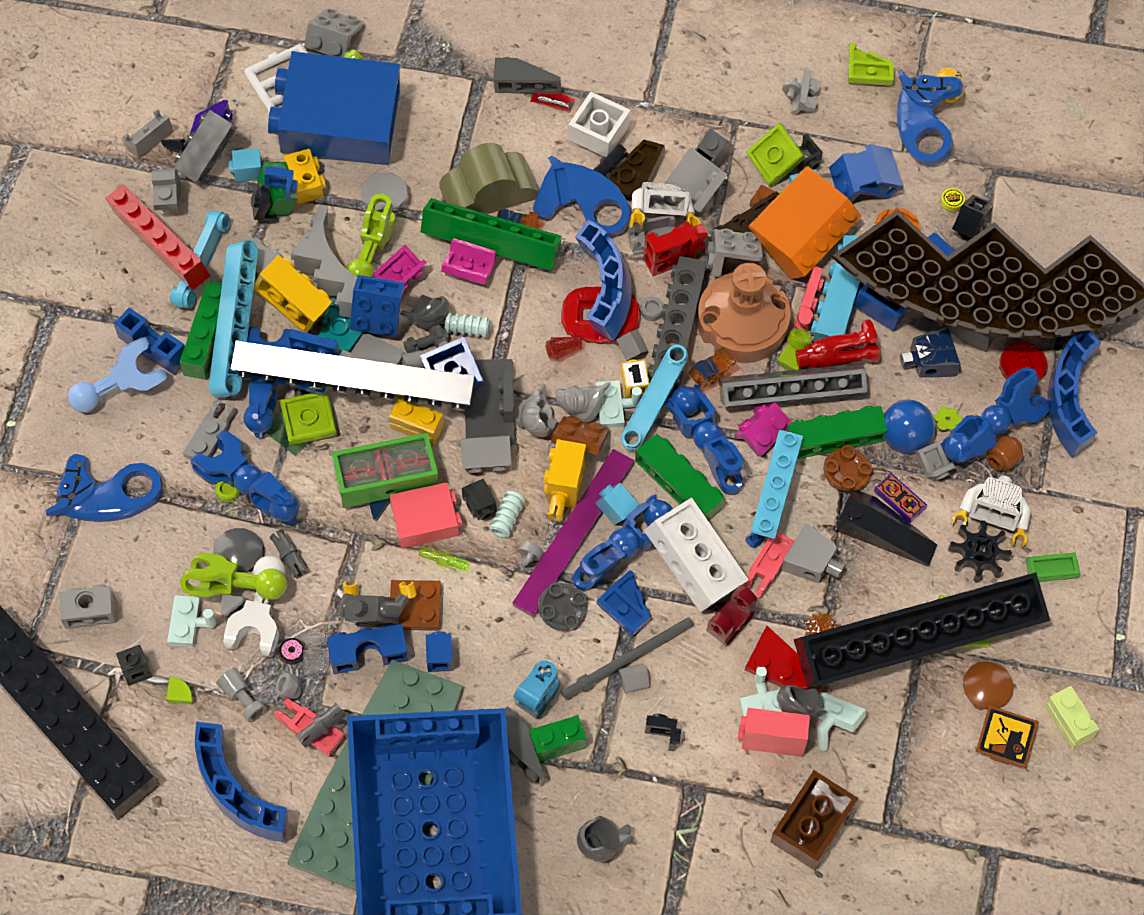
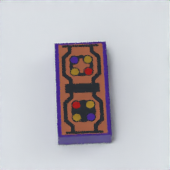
M892 473L874 489V492L909 523L927 507V504Z

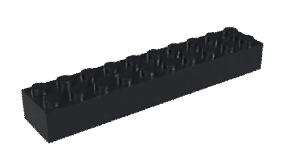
M1035 572L793 640L807 688H813L1051 620L1039 579Z
M0 605V687L113 816L119 820L159 787L154 776Z

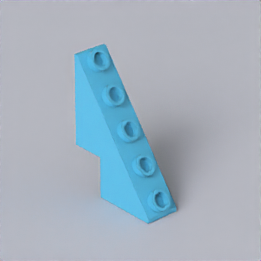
M779 430L751 533L775 539L794 475L803 435Z

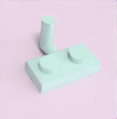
M619 380L596 382V386L607 382L611 383L602 397L599 411L600 424L606 428L624 427L623 408L638 406L641 400V388L634 387L632 389V398L622 399Z
M175 595L167 640L168 645L194 647L197 627L214 628L217 622L211 609L204 610V617H198L201 604L200 597Z
M764 667L757 668L754 681L758 694L739 698L742 716H746L748 707L782 712L776 698L779 690L770 692L767 690L765 683L767 671Z
M820 692V706H824V709L817 711L811 716L823 720L817 728L818 748L820 751H827L829 748L828 730L832 725L854 732L866 717V709Z

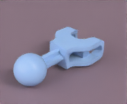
M147 338L137 339L124 346L118 355L117 363L109 368L110 375L93 384L79 382L73 385L68 393V401L71 407L78 412H89L97 406L101 395L118 386L121 391L126 388L147 391L164 381L168 376L165 370L157 369L146 373L140 371L136 366L137 356L148 348L149 342Z

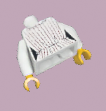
M643 182L642 188L635 190L632 194L633 213L629 223L630 228L633 227L634 222L640 224V229L643 228L645 215L642 212L684 215V217H687L686 222L689 221L692 227L700 224L699 218L694 216L695 211L689 192L676 185Z
M1000 476L998 479L989 477L984 484L980 483L966 492L959 507L961 509L960 513H956L953 516L952 526H954L956 520L961 519L964 521L962 525L966 527L967 513H970L969 517L981 521L984 520L1012 531H1015V528H1017V533L1010 539L1011 547L1015 543V538H1019L1022 541L1021 548L1027 543L1024 530L1028 528L1031 509L1026 499L1022 497V488L1020 486L1012 484V480L1007 476Z

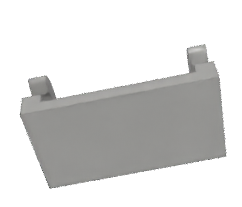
M159 109L154 111L155 118L130 138L128 133L123 136L124 146L139 159L173 132L170 118L166 114L161 116Z
M674 215L646 219L642 229H640V224L636 222L633 223L632 228L628 225V239L633 255L644 253L646 234L655 232L658 237L671 232L675 228Z

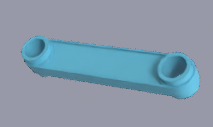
M209 211L206 214L205 227L193 251L203 262L205 268H207L222 233L226 232L229 228L230 217L224 212ZM180 280L178 286L174 287L171 291V304L184 309L192 308L196 300L195 293L197 288L192 291Z
M671 346L663 357L622 433L621 442L626 450L636 451L644 443L687 363L688 354L683 346ZM674 352H681L684 356L681 360L675 361L671 359V355ZM630 435H636L639 439L637 443L630 445L626 443V438Z

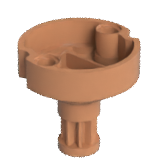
M741 264L733 273L717 278L708 285L700 298L697 317L700 337L704 343H711L715 347L714 353L728 361L752 363L766 359L782 346L788 333L791 315L789 301L784 292L777 291L772 286L773 281L766 277L764 270L757 264Z

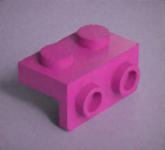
M453 238L450 252L442 263L441 272L485 285L494 270L496 251Z
M403 245L373 273L374 278L405 282L404 289L408 287L406 281L411 277L414 280L424 272L422 267L427 262L424 259L420 261L406 245Z
M776 402L759 404L753 410L754 415L740 423L738 426L739 430L734 435L736 439L743 438L757 456H762L776 442L779 430L786 431L787 425L791 423V420Z

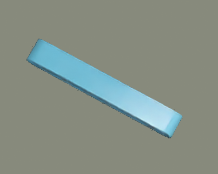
M249 239L229 245L226 251L209 380V390L215 398L236 395L241 389L242 378L237 377L238 373L231 370L236 341L247 342L258 258L257 245Z

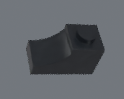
M972 194L963 203L952 229L957 231V234L963 238H973L978 234L993 203Z

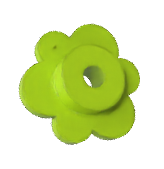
M945 406L939 408L938 414L934 416V420L938 422L937 427L939 430L946 431L948 429L951 431L962 421V417L957 414L958 412L955 408L950 410Z

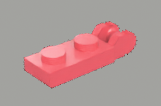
M815 266L810 274L795 320V329L807 331L812 321V311L814 312L818 298L814 296L816 291L820 292L824 279L820 278L823 271L822 268Z
M779 532L776 533L775 539L769 537L750 568V573L747 576L749 580L743 586L750 588L756 576L762 578L763 581L758 586L755 594L761 598L769 583L773 582L781 569L783 560L793 545L794 540Z
M286 699L283 704L288 710L296 714L293 719H290L280 711H276L273 715L295 734L300 733L313 722V718L317 716L306 707H301L290 699ZM333 726L328 729L329 732L326 735L323 733L311 743L312 746L328 757L345 738L344 734Z

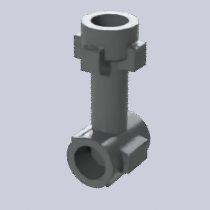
M436 325L429 329L430 335L417 340L413 337L407 338V341L403 342L406 353L419 351L420 348L435 344L436 348H438L439 343L443 341L449 343L446 329H443L442 325Z

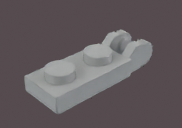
M219 400L214 401L208 415L206 414L184 450V457L191 459L197 453L211 457L218 446L216 436L221 431L228 430V425L235 413V407L228 406L223 413L222 419L219 420L216 417L222 408V402Z

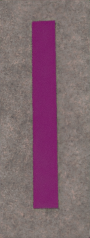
M612 449L512 602L515 608L533 618L539 611L538 601L542 592L550 584L559 580L601 515L602 511L595 504L601 498L599 493L609 484L613 487L623 481L634 464L632 458Z

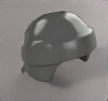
M421 295L414 303L411 312L402 310L400 315L408 317L412 323H417L423 329H430L446 321L450 304L444 296L430 298Z
M785 685L780 688L776 696L782 712L810 715L811 717L817 711L824 709V706H820L821 697L816 688L804 690L794 685Z
M597 816L592 820L586 821L579 829L576 837L578 848L585 857L593 861L603 862L609 860L616 855L623 843L633 842V838L628 835L631 832V826L627 824L617 830L610 820Z

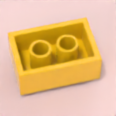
M277 255L259 274L254 285V290L301 332L309 333L324 317L332 304V301L329 300L330 297L325 291L318 290L312 285V281L308 276L303 273L300 274L294 269V265L290 260L282 258L280 255Z

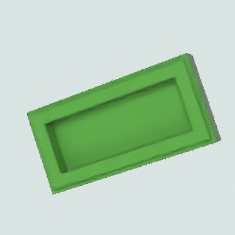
M1076 552L1026 558L1028 574L1036 572L1039 582L1077 579L1081 575Z

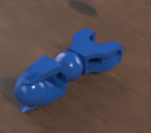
M249 327L247 342L291 349L289 335L292 329H284L281 338L277 341L266 342L261 338L259 327ZM253 375L252 379H250L249 407H247L244 413L243 421L256 438H262L274 422L273 413L277 402L276 389L280 383L279 379H276L275 383L262 381L261 377Z
M1023 368L1014 373L1004 383L1001 395L994 400L996 405L985 408L981 417L978 415L966 416L952 429L950 435L941 443L946 457L950 461L957 463L968 461L972 457L979 456L995 447L997 444L996 435L1006 432L1010 424L1016 426L1022 421L1034 423L1045 416L1051 408L1048 399L1037 395L1029 398L1031 391L1039 383L1036 371L1032 368Z
M697 384L694 387L682 386L677 388L671 398H667L664 405L673 414V420L681 434L686 438L692 437L695 445L704 451V457L720 489L725 494L739 492L742 489L743 478L739 472L743 469V458L735 444L727 440L725 435H723L721 427L715 423V407L707 396L702 393ZM700 406L705 418L688 420L685 417L694 414ZM731 475L737 483L735 485H728L725 483V478Z
M223 430L216 436L218 439L217 445L222 451L220 455L208 457L197 453L190 459L193 471L206 482L211 484L224 482L232 487L235 486L240 493L249 495L253 505L262 512L286 523L294 524L297 521L296 516L299 513L300 502L296 495L287 491L270 472L262 473L257 466L248 465L247 458L242 453L240 440L228 431Z
M656 494L651 495L645 503L631 511L624 520L622 528L615 530L608 540L597 545L583 557L580 566L572 575L574 586L581 591H587L620 564L622 559L634 556L639 548L647 551L654 546L647 534H641V530L634 527L635 521L644 514V521L649 526L655 520L673 509L672 506L666 501L657 500ZM584 573L591 578V581L582 582L579 575Z

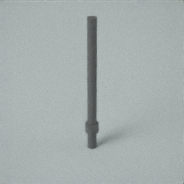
M689 617L685 618L591 674H584L577 678V682L561 690L563 698L566 700L580 691L585 692L589 690L597 681L692 627V620Z

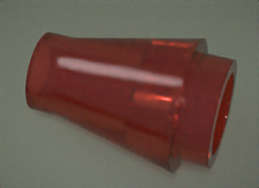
M579 336L551 337L545 343L547 355L550 359L555 358L559 360L577 350H581V338Z

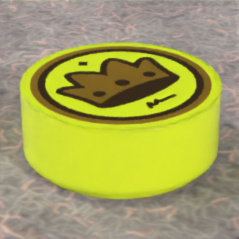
M947 189L942 194L941 205L947 211H959L965 201V196L958 189Z

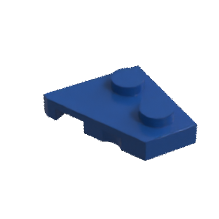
M631 570L597 599L596 604L632 637L650 621L649 612L643 603L642 594L636 585L634 573Z

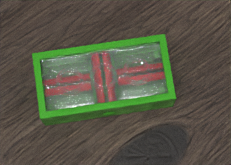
M428 433L331 452L343 508L390 499L391 494L439 484L438 472Z

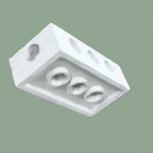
M692 498L661 516L644 530L700 613L749 580Z

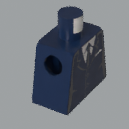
M948 326L913 338L910 352L900 354L902 367L915 365L920 378L955 377L960 368V362Z

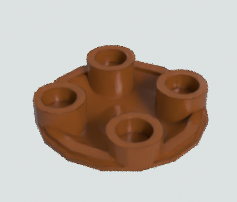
M845 445L841 449L831 452L825 459L823 466L828 482L838 490L846 492L857 491L865 487L870 480L873 469L866 457L850 445Z
M989 661L976 663L968 669L963 677L964 692L978 710L988 709L989 705L1000 708L1012 697L1014 688L1012 677L1005 668L997 663Z

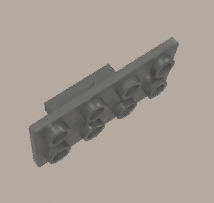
M475 360L485 386L475 389L473 407H466V438L509 435L510 446H513V360Z

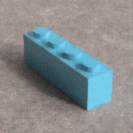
M837 262L831 263L828 275L832 276L830 282H825L822 295H826L825 301L820 300L816 312L820 317L818 321L814 320L810 334H814L813 342L829 336L844 335L848 326L861 281L852 276Z

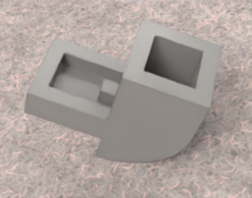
M176 169L153 170L154 210L178 209V199H180L178 171Z

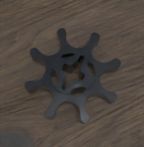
M984 520L980 522L979 532L970 533L965 525H961L958 534L963 537L965 542L956 543L952 541L948 547L949 552H958L963 557L962 560L956 562L955 571H959L964 566L972 567L975 571V582L980 580L982 569H990L995 577H999L1002 568L997 565L995 560L1004 559L1008 561L1012 555L1011 550H1002L997 545L998 542L1003 541L1005 532L1000 531L996 536L988 535L985 532L986 521Z

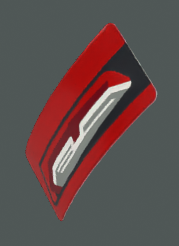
M533 93L530 102L552 106L570 113L575 99L564 94Z

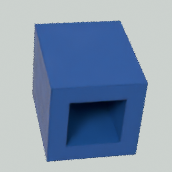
M436 631L426 635L428 672L453 671L451 633Z

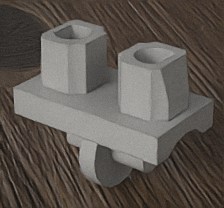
M805 69L803 77L798 79L792 77L790 81H786L783 84L782 91L787 94L788 99H793L790 113L795 115L800 110L811 113L816 107L817 100L809 97L808 93L815 95L818 92L820 82L811 78L812 71Z

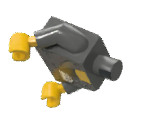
M345 581L343 582L344 595L338 608L339 615L345 618V621L355 624H399V616L409 602V599L416 596L414 582H411L409 585H406V582L400 583L401 594L396 598L384 596H361L358 592L357 581L353 585H348V582Z

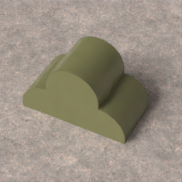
M484 143L468 150L461 157L460 166L447 172L439 182V188L446 203L485 214L536 200L539 192L524 155L519 152L504 153L503 148L496 143Z

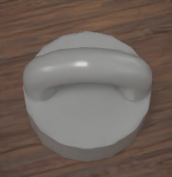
M523 541L518 549L519 553L523 555L521 560L522 566H527L531 560L540 561L544 553L539 546L529 541Z
M287 672L283 673L276 683L277 695L285 699L294 700L300 697L302 687L297 676Z

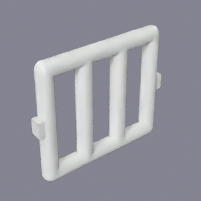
M298 44L279 54H276V52L267 55L268 59L245 69L246 77L268 111H270L271 106L276 107L281 104L283 96L277 95L270 98L266 92L267 89L275 86L276 75L260 82L256 74L290 59L291 51L308 53L302 44Z

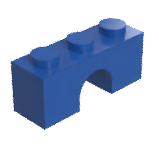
M130 307L114 323L118 338L127 344L146 337L149 345L142 354L162 368L174 374L180 367V359L185 347L184 343L166 331L162 336L151 328L145 317Z
M389 623L382 628H362L354 633L339 632L335 633L332 637H327L333 674L359 670L358 657L361 652L367 649L378 651L382 656L383 665H389L392 660L400 663L408 661L402 624Z

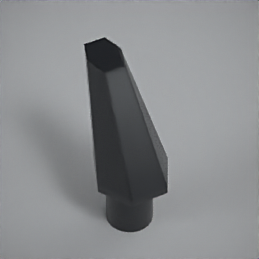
M184 138L161 140L164 148L178 153L183 152L188 145Z

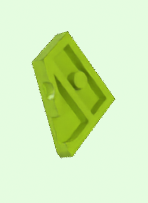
M850 43L848 83L892 86L894 81V62L881 58L871 51L866 53L857 49V44Z

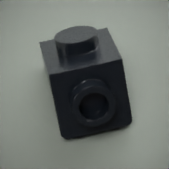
M259 185L256 193L252 194L251 207L253 218L259 221L276 222L277 215H268L267 213L271 204L268 186Z
M663 714L647 715L645 733L670 737L668 751H674V744H680L682 729L677 728L678 719H671Z

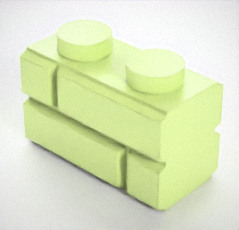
M1072 686L1049 697L1045 708L1071 749H1075L1095 737L1099 728L1094 720L1090 719L1089 712Z

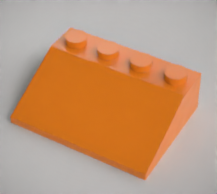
M807 166L748 227L790 279L805 277L861 217V214L845 195Z

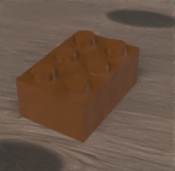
M813 770L773 831L770 842L815 871L855 809L859 798Z

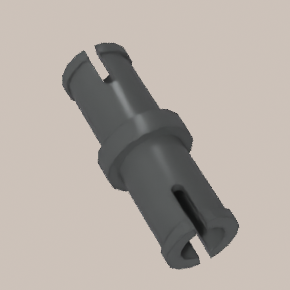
M283 529L277 530L276 533L279 538L273 533L270 536V540L279 551V558L287 564L294 578L302 577L297 567L304 575L308 572V568L299 557L297 547L292 546Z
M335 703L320 717H314L313 722L295 736L307 748L309 744L323 733L326 735L329 732L328 729L345 717L346 714Z

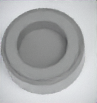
M656 297L645 298L640 305L641 316L648 321H656L661 318L663 302Z

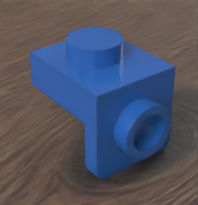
M266 166L265 186L285 189V201H290L291 194H296L298 180H294V170L284 169L279 166Z

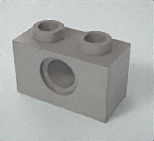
M94 585L88 589L70 588L67 591L59 592L60 618L65 629L116 623L114 594L110 586ZM85 603H93L89 608H82Z

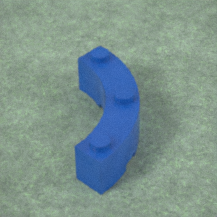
M588 219L575 238L583 251L598 262L602 287L601 293H598L595 304L586 318L595 332L614 341L629 311L632 293L631 277L628 266L613 240L604 229Z
M1091 331L1075 334L1069 340L1054 366L1048 385L1047 397L1051 407L1049 416L1057 437L1071 457H1074L1088 447L1097 434V431L1086 417L1083 408H1080L1078 400L1080 370L1095 355L1101 344L1100 340Z
M196 722L195 751L203 783L216 806L225 816L244 830L268 840L284 843L288 823L287 807L270 804L249 795L235 780L225 763L222 725Z

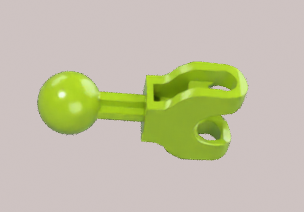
M374 195L365 212L363 228L360 234L363 244L359 258L351 261L346 267L356 277L358 275L374 277L373 273L375 270L371 263L376 249L383 250L394 231L396 218L394 212H392L391 199L387 195ZM379 202L386 203L383 212H378L375 209L376 204Z
M198 553L191 561V569H188L181 577L180 586L185 593L200 597H211L218 594L231 595L235 587L255 589L263 599L276 600L285 593L287 580L281 571L274 568L265 569L258 575L237 572L238 563L229 562L221 555ZM198 562H205L208 567L201 568ZM188 579L199 580L200 584L193 586L188 582Z

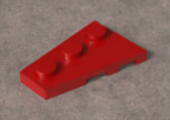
M766 625L745 666V671L756 675L757 668L764 667L767 671L765 680L778 687L794 685L804 690L812 689L806 686L797 652ZM821 685V686H818V687H813V688H816V689L818 690V692H819L820 689H821V687H822V685Z

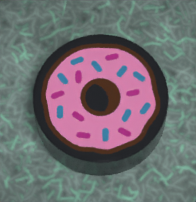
M296 638L284 640L279 647L280 657L285 663L290 665L301 662L305 656L303 643Z

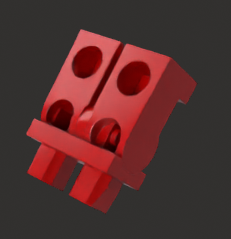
M688 221L682 223V226L673 228L671 232L658 237L655 232L646 234L643 260L652 277L671 270L673 264H678L679 256L696 259V254L705 251L706 246L703 240L707 239L708 234L702 223L692 227Z

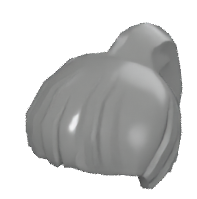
M607 382L599 386L590 385L584 388H580L577 385L571 386L568 389L558 388L555 398L559 406L566 412L573 414L580 421L591 422L598 415L603 394L611 383Z
M544 383L533 395L523 401L514 413V421L519 427H524L529 433L541 437L550 435L557 424V420L553 419L551 406L546 401L547 386Z

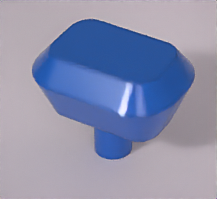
M750 533L745 540L750 547L754 548L765 540V536Z

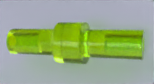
M422 546L419 551V556L434 560L436 564L444 567L449 565L465 571L468 567L469 561L451 556V553L443 550L438 552Z

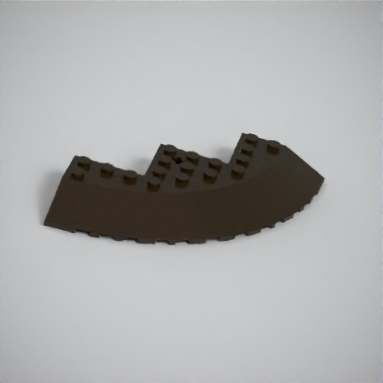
M896 210L832 255V259L856 279L881 296L907 310L939 323L993 336L1031 339L1087 333L1118 323L1144 309V283L1091 235L1047 268H1044L994 222L947 256L899 210Z

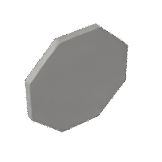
M393 173L372 174L361 184L362 203L367 206L371 198L376 194H385L390 197L392 211H396L408 200L406 182ZM379 202L376 204V211L383 212L386 203Z

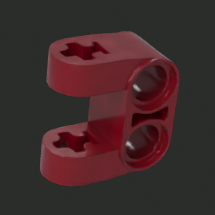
M740 585L731 595V599L708 621L706 631L725 646H728L755 614L756 595L746 586Z

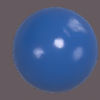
M901 400L892 404L884 413L885 425L888 430L884 435V440L895 451L906 454L915 453L916 450L929 445L935 434V420L931 411L921 402Z

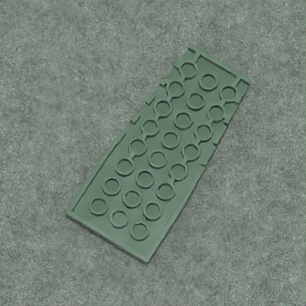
M392 660L362 715L456 711V705L460 693H462V685ZM347 740L316 797L287 863L291 867L356 891L349 747ZM423 773L419 776V781L423 785H430L432 783L433 777L431 774Z

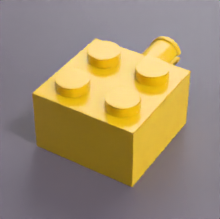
M557 439L555 448L551 447L549 469H546L544 475V494L548 495V504H550L547 518L553 521L555 512L557 516L556 521H561L563 519L564 507L575 508L577 505L586 466V444Z

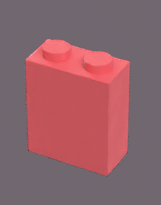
M447 482L390 495L401 549L459 536L458 527L462 526L460 513L454 512L453 505L457 504L454 490L449 491Z
M748 707L746 716H741L737 740H742L741 749L803 757L808 740L810 715Z

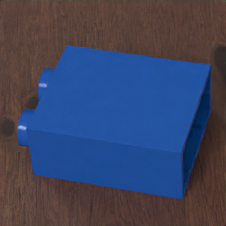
M291 51L289 68H277L275 95H282L283 102L282 107L271 106L268 134L279 136L280 153L291 154L310 149L313 157L389 165L400 94V64Z

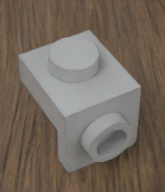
M935 441L915 451L926 478L935 477L936 480L949 475V470L955 468L953 463H948L939 441Z

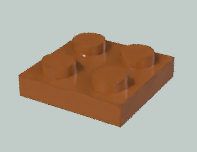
M563 416L552 435L551 443L556 444L557 439L586 444V452L598 455L608 437L610 428L603 427L602 424L596 422H583L574 416Z
M391 580L390 598H396L401 594L399 584L402 582H406V585L414 582L416 596L409 599V602L399 616V624L397 625L402 624L403 630L439 631L441 581Z

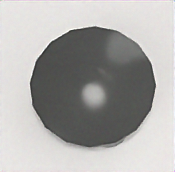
M234 528L225 531L218 537L214 545L213 554L221 555L229 562L238 563L237 572L243 573L254 569L256 562L262 556L263 546L259 537L253 531L245 528Z
M554 582L539 597L538 610L540 617L546 625L554 630H572L580 625L586 616V595L571 584Z

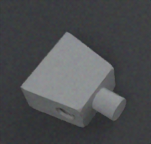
M805 523L785 556L781 570L819 583L825 572L839 578L845 565L834 560L837 546Z

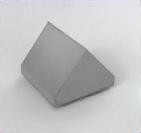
M638 329L616 339L626 361L648 351Z
M222 594V615L226 624L231 615L244 608L245 602L242 597Z
M643 663L618 670L625 693L650 687L647 669Z

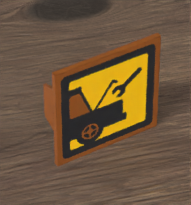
M989 705L976 752L1007 765L1014 764L1026 768L1039 721Z

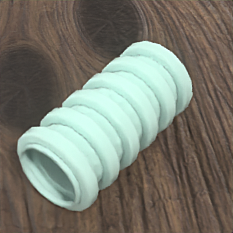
M450 312L446 317L445 329L448 334L450 332L454 334L459 332L461 335L468 333V336L475 334V337L482 335L483 338H486L489 334V317L482 319L481 316L474 318V315L467 317L466 314L460 316L459 313L453 315Z
M506 491L505 498L502 499V504L498 508L499 511L496 512V517L492 520L493 524L489 527L493 534L502 538L509 537L513 524L516 523V518L519 516V511L522 510V505L526 501L521 494L514 491Z

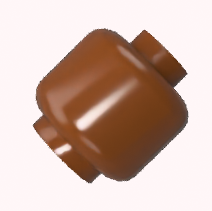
M1001 436L996 440V446L987 451V461L997 471H1010L1023 459L1022 444L1015 437Z

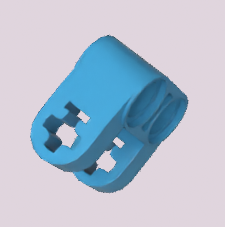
M550 661L539 662L519 685L514 694L515 705L535 719H538L544 713L548 704L559 690V680L555 665ZM548 668L550 669V672H540L541 669L544 671H546Z

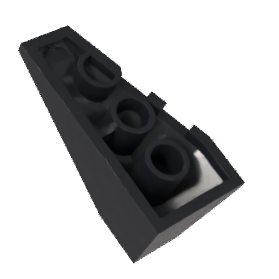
M852 490L836 529L839 533L929 567L937 547L933 540L877 497L859 490Z

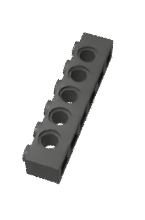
M679 256L678 264H673L671 278H674L673 284H668L666 293L669 303L663 305L661 315L665 320L664 324H659L657 338H660L659 345L654 344L652 358H655L654 365L650 364L648 369V378L651 380L667 350L673 346L667 343L673 342L676 345H681L688 353L706 274L707 261ZM682 302L685 303V305H679L677 303ZM678 322L680 323V325H674L672 323ZM674 352L671 355V359L679 361L684 355L681 352ZM683 370L671 392L680 387Z
M857 363L720 377V401L724 407L864 393L867 392L866 368Z

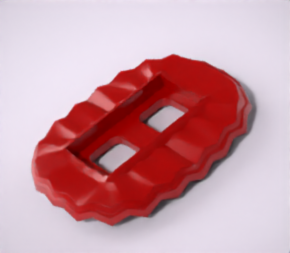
M586 286L575 289L563 301L561 324L565 332L575 340L610 344L617 342L616 339L639 328L640 306L632 294L626 320L614 341L595 332L589 321L582 319V310L593 308L598 293H601V287Z

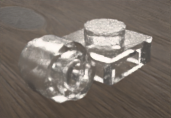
M321 629L310 630V633H305L306 648L311 649L303 650L305 677L331 675L329 648H323V646H327L326 631H321Z

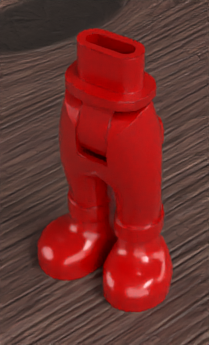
M871 319L864 320L859 333L853 332L825 337L811 343L810 346L805 345L804 349L796 350L795 355L798 368L838 366L860 362L862 359H867L872 363L879 361L880 353L876 344L878 339ZM861 344H865L862 348L857 347ZM849 347H857V348H852V349H850V350L840 351V350H842V349L849 348Z

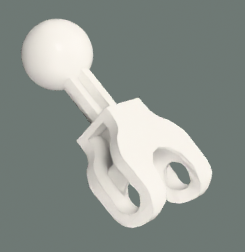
M275 556L260 558L253 570L255 575L268 568L277 569L284 575L286 572L283 562ZM256 592L254 601L246 600L244 608L228 618L223 638L226 649H237L245 635L255 633L261 636L260 650L262 655L266 657L274 655L280 635L272 619L273 610L271 605L268 604L269 600L263 599Z

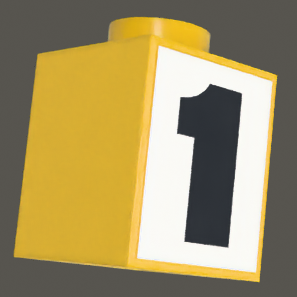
M634 359L621 363V378L625 398H632V389L634 387L641 388V397L645 393L649 385L645 360L638 361Z

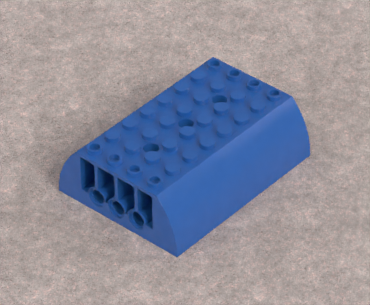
M505 708L347 716L357 915H522ZM423 773H429L434 781L430 785H423L419 781V776ZM426 824H433L437 829V833L432 837H428L422 832V827ZM429 876H436L439 878L441 885L436 889H431L426 885L425 880Z

